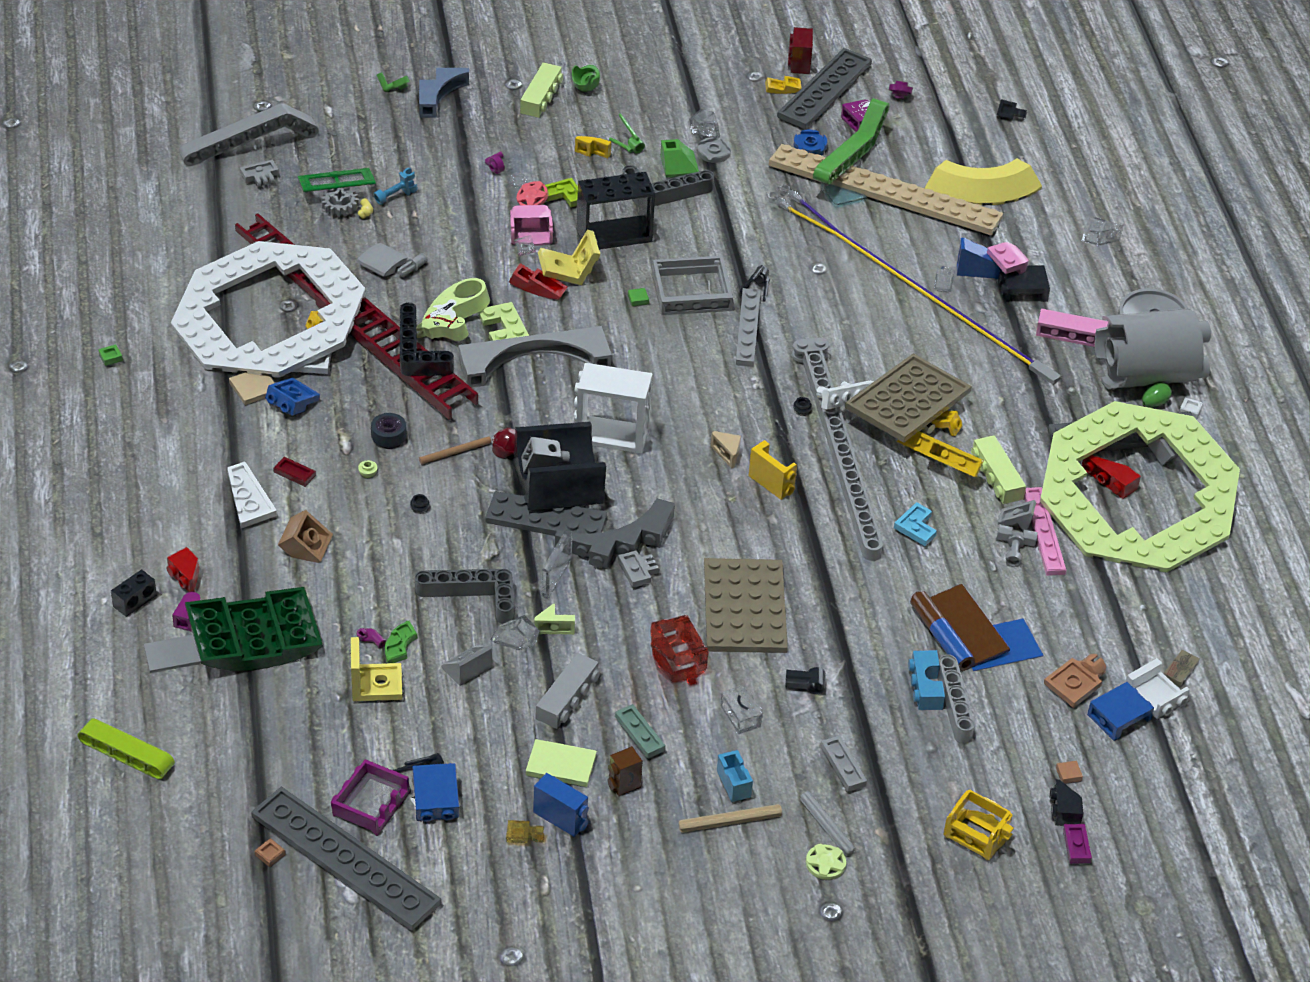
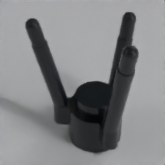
M763 265L758 266L754 274L751 275L750 279L740 289V292H743V288H747L752 281L758 284L765 283L763 291V301L765 302L770 282L768 268Z
M435 753L427 757L406 761L404 763L405 766L393 771L399 773L412 769L413 766L444 764V761L439 753Z

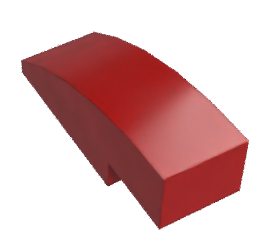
M521 263L509 280L510 284L526 292L550 299H560L568 288L558 280L544 276L542 270L537 268L534 272Z

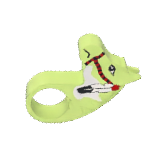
M469 278L455 283L444 290L430 305L422 322L417 325V338L427 336L431 339L446 337L455 341L465 339L469 332L464 318L482 311L490 303L485 282L478 278Z

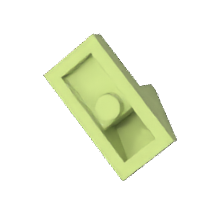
M552 604L535 617L534 634L575 633V615H555V604Z

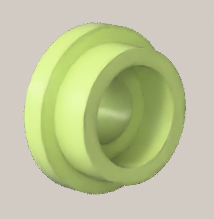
M367 460L359 464L358 470L363 477L371 478L376 474L378 467L375 462Z

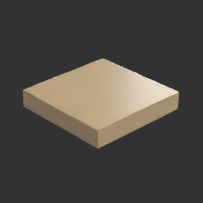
M245 372L229 378V383L244 405L265 399L268 385L274 384V381L267 373L255 375Z

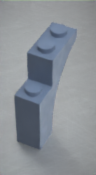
M436 68V80H419V117L436 118V111L440 101L451 91L469 85V68Z

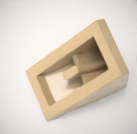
M717 431L712 432L711 447L731 468H734L740 450L741 436Z

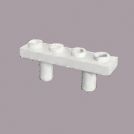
M870 380L855 384L844 381L839 387L829 389L820 386L817 389L819 393H816V396L822 398L821 408L832 409L845 406L848 400L874 381Z

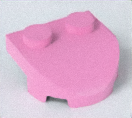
M1004 242L987 249V254L1005 274L1017 271L1020 275L1026 271L1029 259L1015 245Z

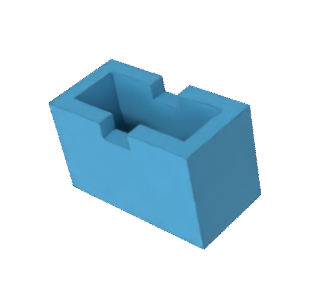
M735 750L719 754L717 773L731 802L750 798L753 780L748 770L744 767V761L739 751Z

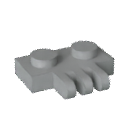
M273 159L240 167V173L245 182L255 181L257 186H261V181L264 185L268 184V180L270 183H274L273 176L279 175L278 168Z
M637 550L618 555V561L632 588L651 583L650 575L660 572V568L657 566L653 555L640 557Z

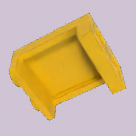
M763 440L751 448L748 476L782 500L786 496H790L795 490L797 464L792 463L785 467L769 455L770 444Z

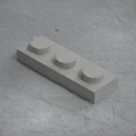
M840 735L821 741L822 750L847 792L867 786V779Z

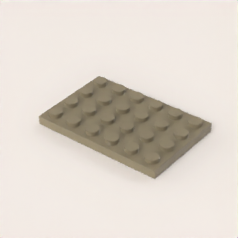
M913 353L845 403V409L898 440L905 442L969 394L972 386Z
M704 558L707 651L787 653L782 560Z

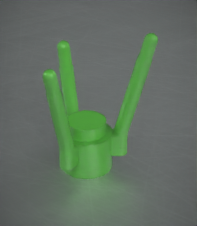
M620 113L619 117L632 134V137L628 140V146L611 137L609 140L625 148L629 153L632 151L635 153L642 152L645 148L644 142L635 134Z

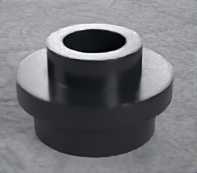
M799 397L794 402L793 408L800 414H806L811 411L812 404L808 398Z
M423 494L413 496L410 501V507L417 512L426 511L430 506L429 500Z

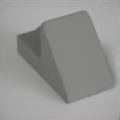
M1032 500L1001 509L998 524L1012 526L1018 523L1023 531L1024 529L1027 530L1034 514L1036 501Z

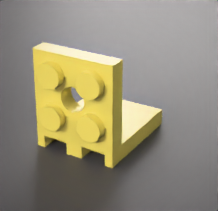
M587 230L572 256L544 248L539 249L538 256L544 276L582 285L587 275L591 273L595 262L599 260L600 251L594 231Z
M351 637L353 701L402 700L401 663L360 664L359 637ZM379 680L386 681L384 684L377 683Z

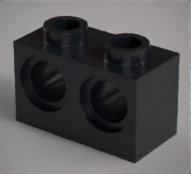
M142 569L111 590L113 607L125 617L157 596L155 579Z

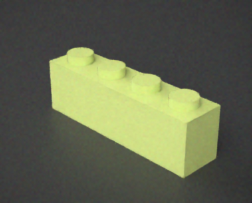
M542 63L520 100L521 114L539 118L542 112H545L547 103L551 102L553 93H556L559 83L561 84L563 81L561 66Z
M995 435L974 440L971 455L984 460L980 471L985 474L987 482L993 487L996 497H999L1002 504L1023 500L1026 485Z

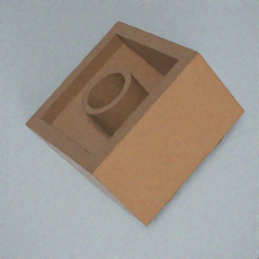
M305 509L290 518L278 546L292 558L319 563L333 534Z

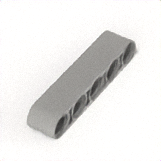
M946 654L939 659L938 681L943 682L944 703L953 736L957 742L966 744L972 740L975 722L957 659L952 655Z

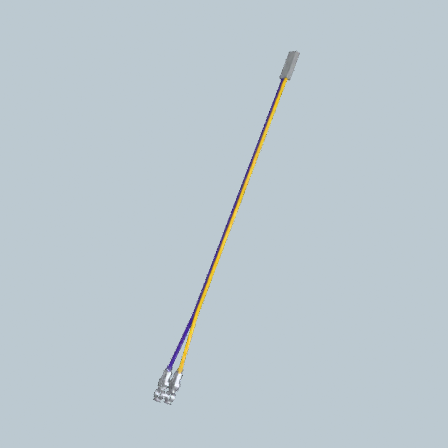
M781 184V188L789 191H782L780 186H778L780 194L787 195L789 200L806 206L830 228L794 210L792 205L783 197H778L777 193H766L768 201L775 202L777 207L791 213L793 212L836 235L1029 365L1031 371L1052 385L1061 380L1060 374L1039 360L1034 361L839 231L807 204L798 192L790 190L788 185Z

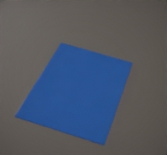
M1024 618L993 625L1009 646L1010 651L974 666L972 669L976 671L1044 655Z

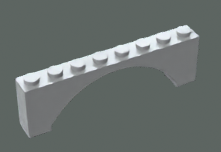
M602 326L459 345V362L465 382L471 388L486 386V380L494 370L507 361L523 355L536 353L559 354L577 359L583 363L611 367L612 354Z

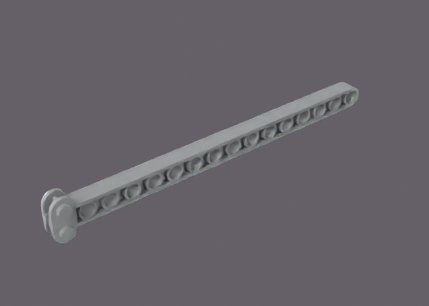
M824 338L796 340L793 344L792 357L795 361L803 362L862 555L870 561L878 560L882 554L883 542L840 407L832 409L821 408L822 398L816 396V393H819L817 389L820 386L828 389L834 388L825 361L828 356L829 342Z

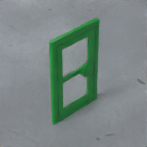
M369 168L298 176L303 192L376 184Z

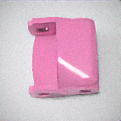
M518 205L510 210L511 244L520 246L552 244L553 224L551 210L548 206Z

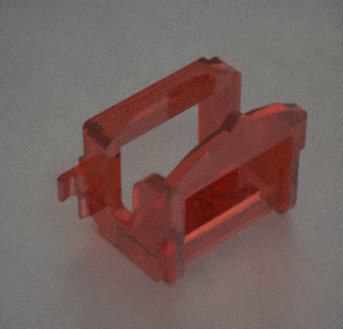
M682 615L651 623L650 646L652 647V656L657 666L673 683L683 680L687 681L689 686L697 684L695 678H698L697 675L703 674L707 669L709 651L690 621L689 616ZM676 630L675 634L665 636V633H669ZM684 643L687 644L688 650L675 653L672 648ZM667 659L673 661L676 666H684L694 663V665L673 671Z

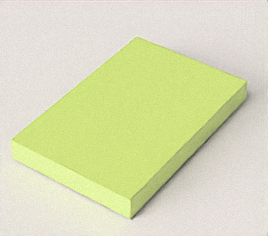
M535 739L526 768V775L542 778L546 773H549L564 783L587 787L597 751Z

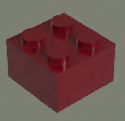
M794 27L793 34H790L788 48V66H791L790 73L810 74L813 28Z

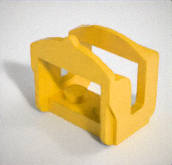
M967 790L947 816L943 835L947 839L950 838L983 856L988 861L1013 835L1011 832L1014 827L1009 825L1013 815L1009 810L972 790ZM968 801H971L1002 818V820L999 822L993 814L967 810L963 807ZM966 818L991 832L990 837L962 823L963 820Z

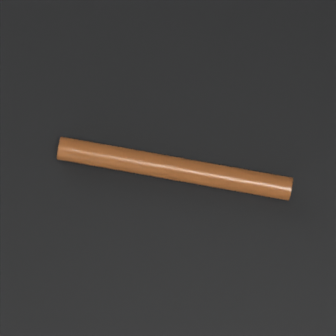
M490 436L428 454L419 457V462L422 465L490 444L491 438Z

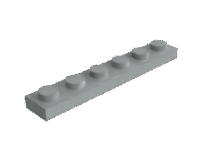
M743 288L736 365L754 367L761 290Z

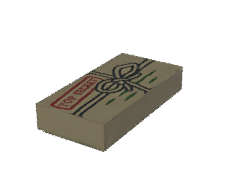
M1181 650L1163 674L1176 686L1180 687L1198 665L1200 658Z

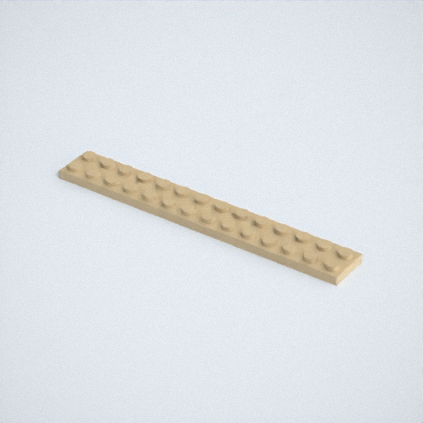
M781 144L769 159V166L813 179L816 166L825 157L819 154L808 153L806 150L793 148L790 145ZM853 165L830 184L988 235L993 234L1003 217V213L995 209H989L947 194L934 192L931 189L918 187L915 184L902 182L899 179L889 178L883 174L873 173Z

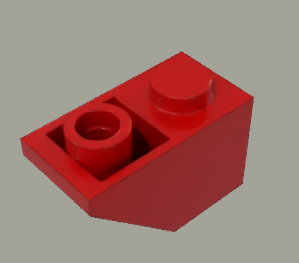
M185 547L167 557L168 566L166 569L171 577H175L178 580L179 585L183 589L185 588L188 592H194L199 575V562L195 554L188 547Z

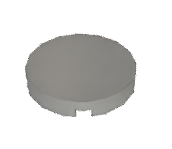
M715 137L701 140L697 148L698 156L702 160L711 163L727 160L731 152L728 142L723 139L721 141L717 140Z

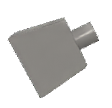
M531 437L521 457L523 472L528 473V468L558 466L559 462L568 463L570 458L569 451H561L558 441Z

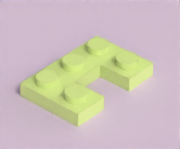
M512 302L486 307L478 312L483 326L501 322L504 328L489 332L491 341L529 336Z

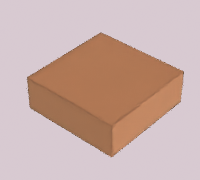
M1077 761L1056 764V770L1062 782L1073 783L1082 781L1083 775Z
M271 838L255 850V856L269 867L286 855L285 849Z

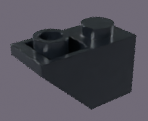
M1055 779L1054 788L1051 787L1049 793L1050 800H1053L1051 817L1055 818V826L1081 824L1084 814L1082 797L1060 779Z

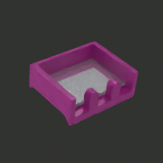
M365 759L360 766L355 768L351 778L344 782L340 792L333 796L331 800L333 817L338 816L362 826L378 836L409 795V777Z

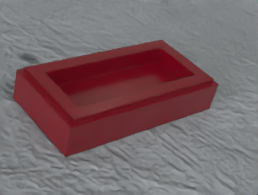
M283 457L273 467L274 473L304 487L316 476L315 470L287 457Z

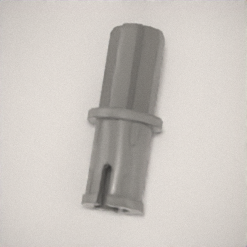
M420 253L415 258L408 259L406 264L397 269V273L404 277L410 272H416L420 266L428 262L426 260L428 259L424 253Z

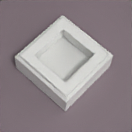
M1185 397L1179 413L1191 412L1192 416L1197 419L1203 403Z

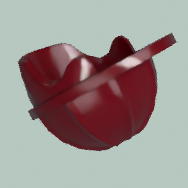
M507 427L498 431L492 439V451L495 456L502 459L514 455L515 429Z

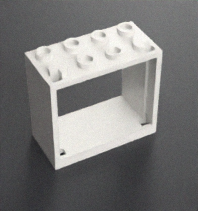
M585 363L583 371H579L578 381L580 382H576L574 393L577 396L575 397L574 408H577L574 413V421L591 422L592 446L643 453L649 430L652 373ZM588 394L638 402L637 422L631 423L588 416Z

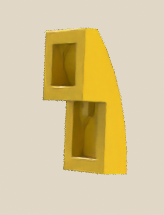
M784 76L783 80L767 77L765 81L766 92L790 94L801 90L799 78Z
M577 136L575 138V152L589 157L592 154H596L608 159L611 155V141L595 137Z

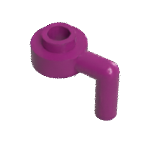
M500 151L485 159V164L489 165L490 170L496 174L505 170V165L501 159L504 157L503 153Z

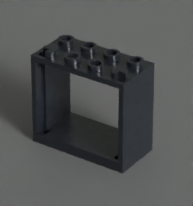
M647 172L578 181L576 230L580 240L587 230L594 231L599 250L653 242L655 191ZM640 198L639 216L589 222L590 205Z

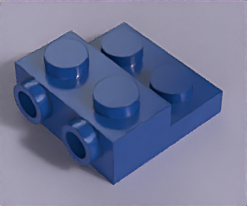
M290 378L268 385L265 399H267L268 403L280 407L283 412L289 415H296L304 412L306 405L319 401L320 394L298 380Z

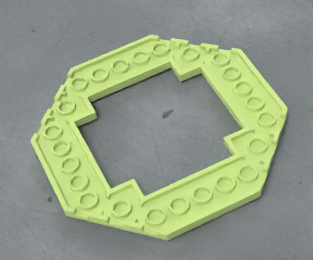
M1114 401L1054 432L1040 502L1085 556L1092 558L1093 556L1103 557L1106 561L1116 563L1121 561L1132 563V566L1146 569L1148 567L1157 568L1159 571L1167 573L1229 539L1240 469L1194 416ZM1134 432H1137L1146 444L1163 437L1206 486V488L1195 493L1193 497L1202 510L1145 541L1133 527L1117 535L1074 484L1087 476V472L1080 465L1079 461Z

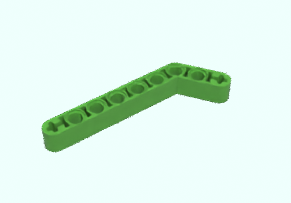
M873 98L869 103L859 130L816 166L813 179L830 185L873 148L889 111L890 104Z

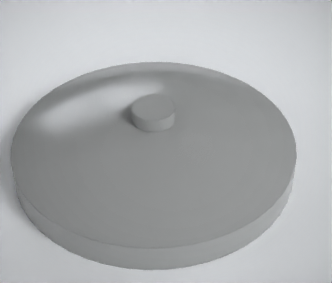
M1148 288L1135 290L1127 294L1120 303L1118 315L1189 308L1184 301L1172 293Z

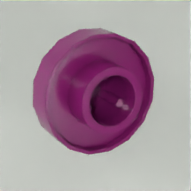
M895 81V84H889V91H892V94L895 95L894 98L904 99L908 94H912L913 87H909L907 82Z

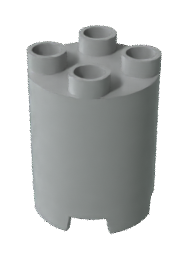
M1191 309L1102 316V320H1107L1108 324L1107 327L1096 329L1095 357L1106 359L1110 375L1101 378L1106 388L1147 386L1161 382L1166 384L1192 382L1198 378H1207L1209 376L1210 363L1208 357L1204 356L1203 343H1207L1211 339L1210 324L1207 320L1198 321L1196 313Z

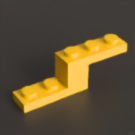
M920 431L905 442L897 440L900 444L976 478L984 460Z

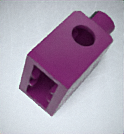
M866 99L842 104L841 118L855 132L859 130L870 102Z

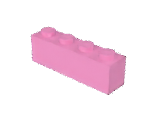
M1041 309L1036 336L1095 347L1096 329L1107 327L1108 321Z

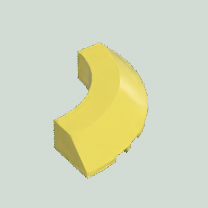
M1018 158L1005 165L992 168L966 167L945 160L935 168L925 189H931L934 192L947 194L951 197L982 206V203L1001 205L1005 204V201L1016 202L1020 197H1029L1042 189V185L1031 165Z

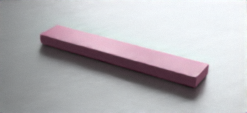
M1042 487L1026 488L1025 502L1036 501L1031 524L1033 531L1037 532L1036 541L1046 576L1065 575L1066 567L1050 513L1040 502Z

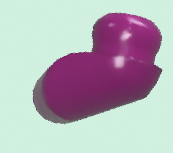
M360 628L357 630L356 635L360 641L374 642L378 648L385 646L386 640L375 629Z

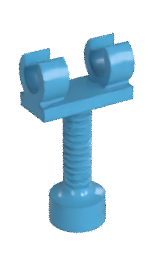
M406 168L403 172H399L400 183L385 191L379 189L373 193L379 205L385 203L388 196L401 189L407 195L418 190V186L414 184L413 180L415 172H412L411 168Z

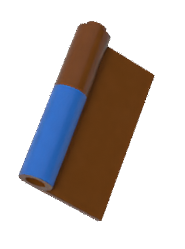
M959 584L932 597L925 591H918L912 595L910 604L946 654L952 655L957 659L960 671L968 670L1010 651L1009 646L963 584Z

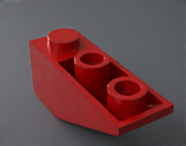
M1093 455L1088 456L1082 461L1081 466L1088 474L1122 499L1136 491L1139 487L1141 476L1127 465Z

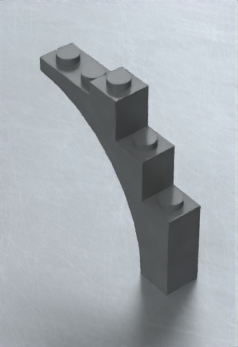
M656 498L651 508L631 524L603 533L581 534L557 530L555 534V549L589 558V565L608 569L614 554L621 555L636 551L641 543L659 548L674 518L675 503Z

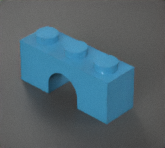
M937 650L913 651L912 659L908 660V669L912 671L911 686L915 687L913 700L917 702L918 710H943L945 699L943 682L930 680L938 678L940 665Z

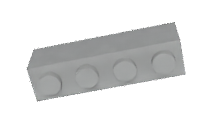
M577 653L536 705V720L556 729L562 722L565 723L570 711L576 709L580 698L585 696L589 691L590 685L598 680L600 671H598L599 662Z

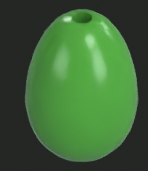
M1156 383L1144 393L1142 402L1147 407L1163 405L1171 398V389L1166 383Z

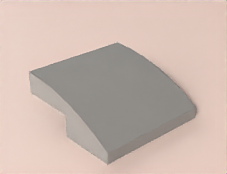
M378 243L366 250L357 259V263L385 277L395 273L397 266L406 264L408 257L382 243Z

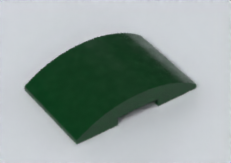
M305 587L267 591L263 598L226 602L225 597L185 602L200 662L208 667L231 671L266 669L296 661L323 647Z

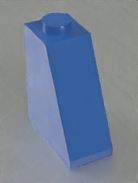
M961 238L957 259V276L999 279V273L1002 272V269L987 254L988 248L966 238Z

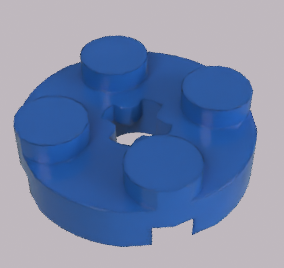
M802 130L799 135L796 134L794 137V148L822 156L827 148V137L819 135L817 130Z

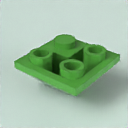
M678 139L661 140L660 157L666 177H679L699 172L693 150Z

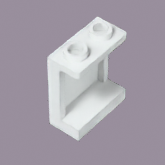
M1157 658L1128 674L1126 682L1136 688L1154 707L1153 716L1156 719L1169 715L1179 706H1184L1188 702L1190 692L1188 687L1180 690L1161 672L1162 662Z

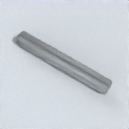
M809 791L802 793L800 798L802 803L843 851L844 855L850 856L854 854V845Z

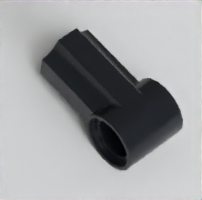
M819 667L810 668L808 671L786 669L785 687L807 689L811 694H821L825 690L826 673L824 669Z

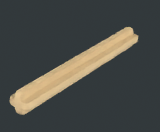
M779 804L683 819L679 821V830L683 833L782 816V808Z

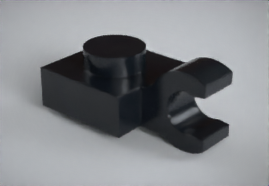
M1001 99L997 116L1013 120L1015 115L1026 119L1027 110L1016 108L1017 103Z

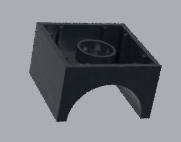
M590 421L515 427L514 467L528 510L604 504L605 462L595 463L592 447V424ZM531 437L558 441L561 451H569L570 455L568 463L559 462L558 466L528 468V473L523 472L521 457Z

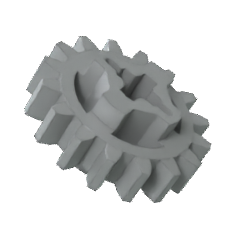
M349 187L346 189H328L327 193L323 192V197H321L322 209H325L326 213L330 212L331 216L337 214V217L342 214L347 216V213L353 214V210H357V206H359L358 194H355V190L350 191Z

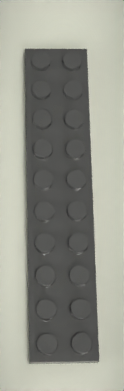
M282 786L251 812L252 818L411 931L441 905V898Z

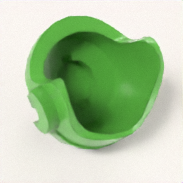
M575 65L572 69L574 86L583 92L592 91L598 87L600 82L599 69L594 65H586L582 68Z

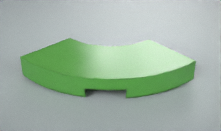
M410 621L397 626L385 643V658L388 664L407 659V646L412 641L418 639L417 632Z

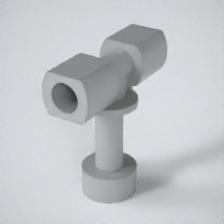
M999 524L996 539L1008 541L1011 546V551L1006 554L1005 562L1008 566L1017 567L1021 564L1022 559L1019 547L1023 545L1035 547L1037 532L1025 529L1023 533L1012 531L1013 527Z

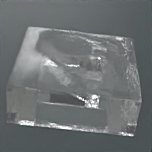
M531 235L514 239L519 257L536 252Z

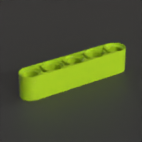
M91 718L77 734L78 739L86 746L156 779H162L175 764L174 758L169 753L95 718Z

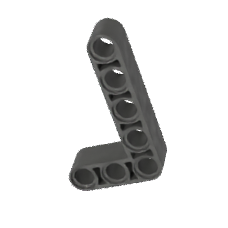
M627 165L622 170V174L639 172L633 165ZM703 170L651 183L655 191V206L712 192L714 173L709 170ZM640 198L632 199L635 205L639 207Z
M508 569L425 570L415 574V593L420 597L495 595L497 622L506 625L512 623L514 619L512 572Z

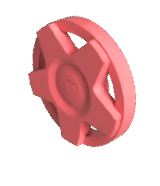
M541 181L525 183L517 193V202L519 205H525L522 202H527V205H542L548 198V189Z

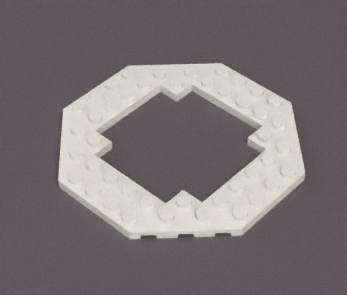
M258 241L196 269L175 312L171 325L204 369L222 368L226 372L237 373L240 370L247 371L249 374L262 375L267 373L272 374V377H282L345 346L347 335L351 332L354 324L353 320L359 312L361 300L365 297L366 291L365 287L330 248ZM275 266L284 276L301 269L330 303V305L317 310L318 316L323 320L322 323L263 351L253 341L236 348L207 313V311L221 305L220 300L215 295L216 293Z

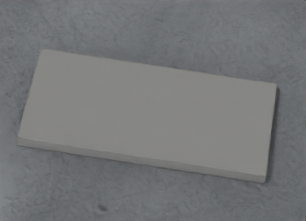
M193 635L144 644L150 673L201 664Z

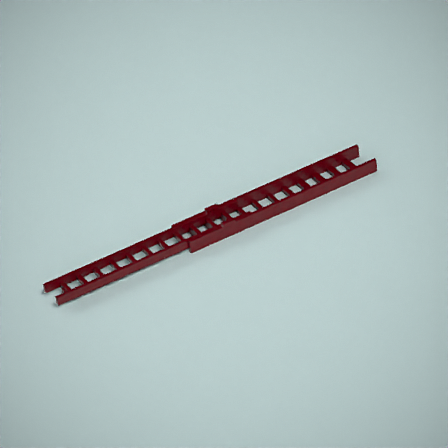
M258 213L255 214L257 223L250 225L249 230L244 229L239 223L235 224V231L250 244L258 241L267 242L276 238L281 244L295 245ZM263 229L269 232V234L259 239L252 236ZM293 271L287 274L290 279L315 299L316 305L320 309L330 305L323 294L314 289L316 286L313 283L308 284L304 280L308 278L305 273L298 275ZM362 298L359 309L362 313L355 316L350 335L449 420L452 418V408L445 402L462 393L474 405L478 404V393L454 372L450 375L442 376L441 379L428 386L422 382L433 376L403 375L400 372V354L392 357L387 353L400 346V326L367 298ZM368 320L373 321L361 329L358 327V325ZM377 327H380L382 330L387 329L373 338L365 334ZM391 335L398 339L383 348L377 344V342ZM417 342V351H428ZM448 384L454 387L439 396L434 393Z

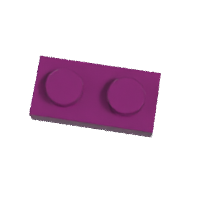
M1064 824L1063 833L1069 864L1091 863L1092 856L1085 824Z

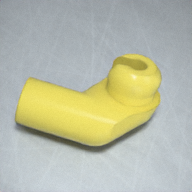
M367 198L360 201L362 207L358 211V215L364 219L373 213V207Z

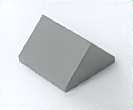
M491 644L473 646L441 664V667L460 686L492 668Z

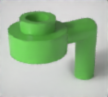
M383 73L377 74L384 92L399 88V90L408 87L407 83L410 82L408 76H404L387 84Z

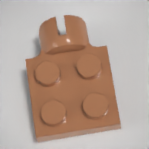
M1094 653L1081 661H1077L1072 657L1046 677L1044 684L1074 708L1102 686V681L1099 677L1105 674L1106 664L1102 658L1094 662L1093 660L1098 657Z

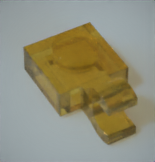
M508 820L506 842L528 843V838L535 842H544V826H530V821Z

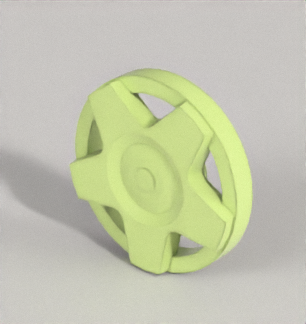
M817 844L807 853L806 867L815 877L831 880L843 874L846 867V858L843 851L838 847ZM812 866L818 867L819 872L816 871ZM831 870L837 871L836 873L829 874Z

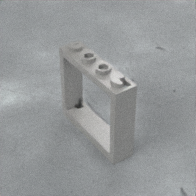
M723 256L653 260L652 275L661 315L732 311L733 295ZM718 274L722 290L720 294L664 296L660 276Z

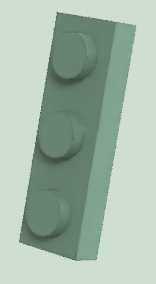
M633 704L615 712V718L647 759L665 751V744Z

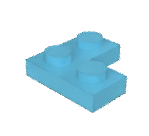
M917 502L894 523V529L923 546L932 541L937 534V530L925 524L932 516V511Z

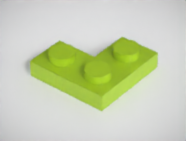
M572 178L545 185L548 189L547 201L563 197L570 207L577 206L578 186Z

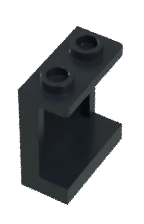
M1028 265L1026 271L1020 275L1017 271L1007 274L1003 271L999 273V283H1002L1001 294L1005 296L1006 302L1010 301L1011 294H1039L1041 302H1048L1050 285L1045 265Z

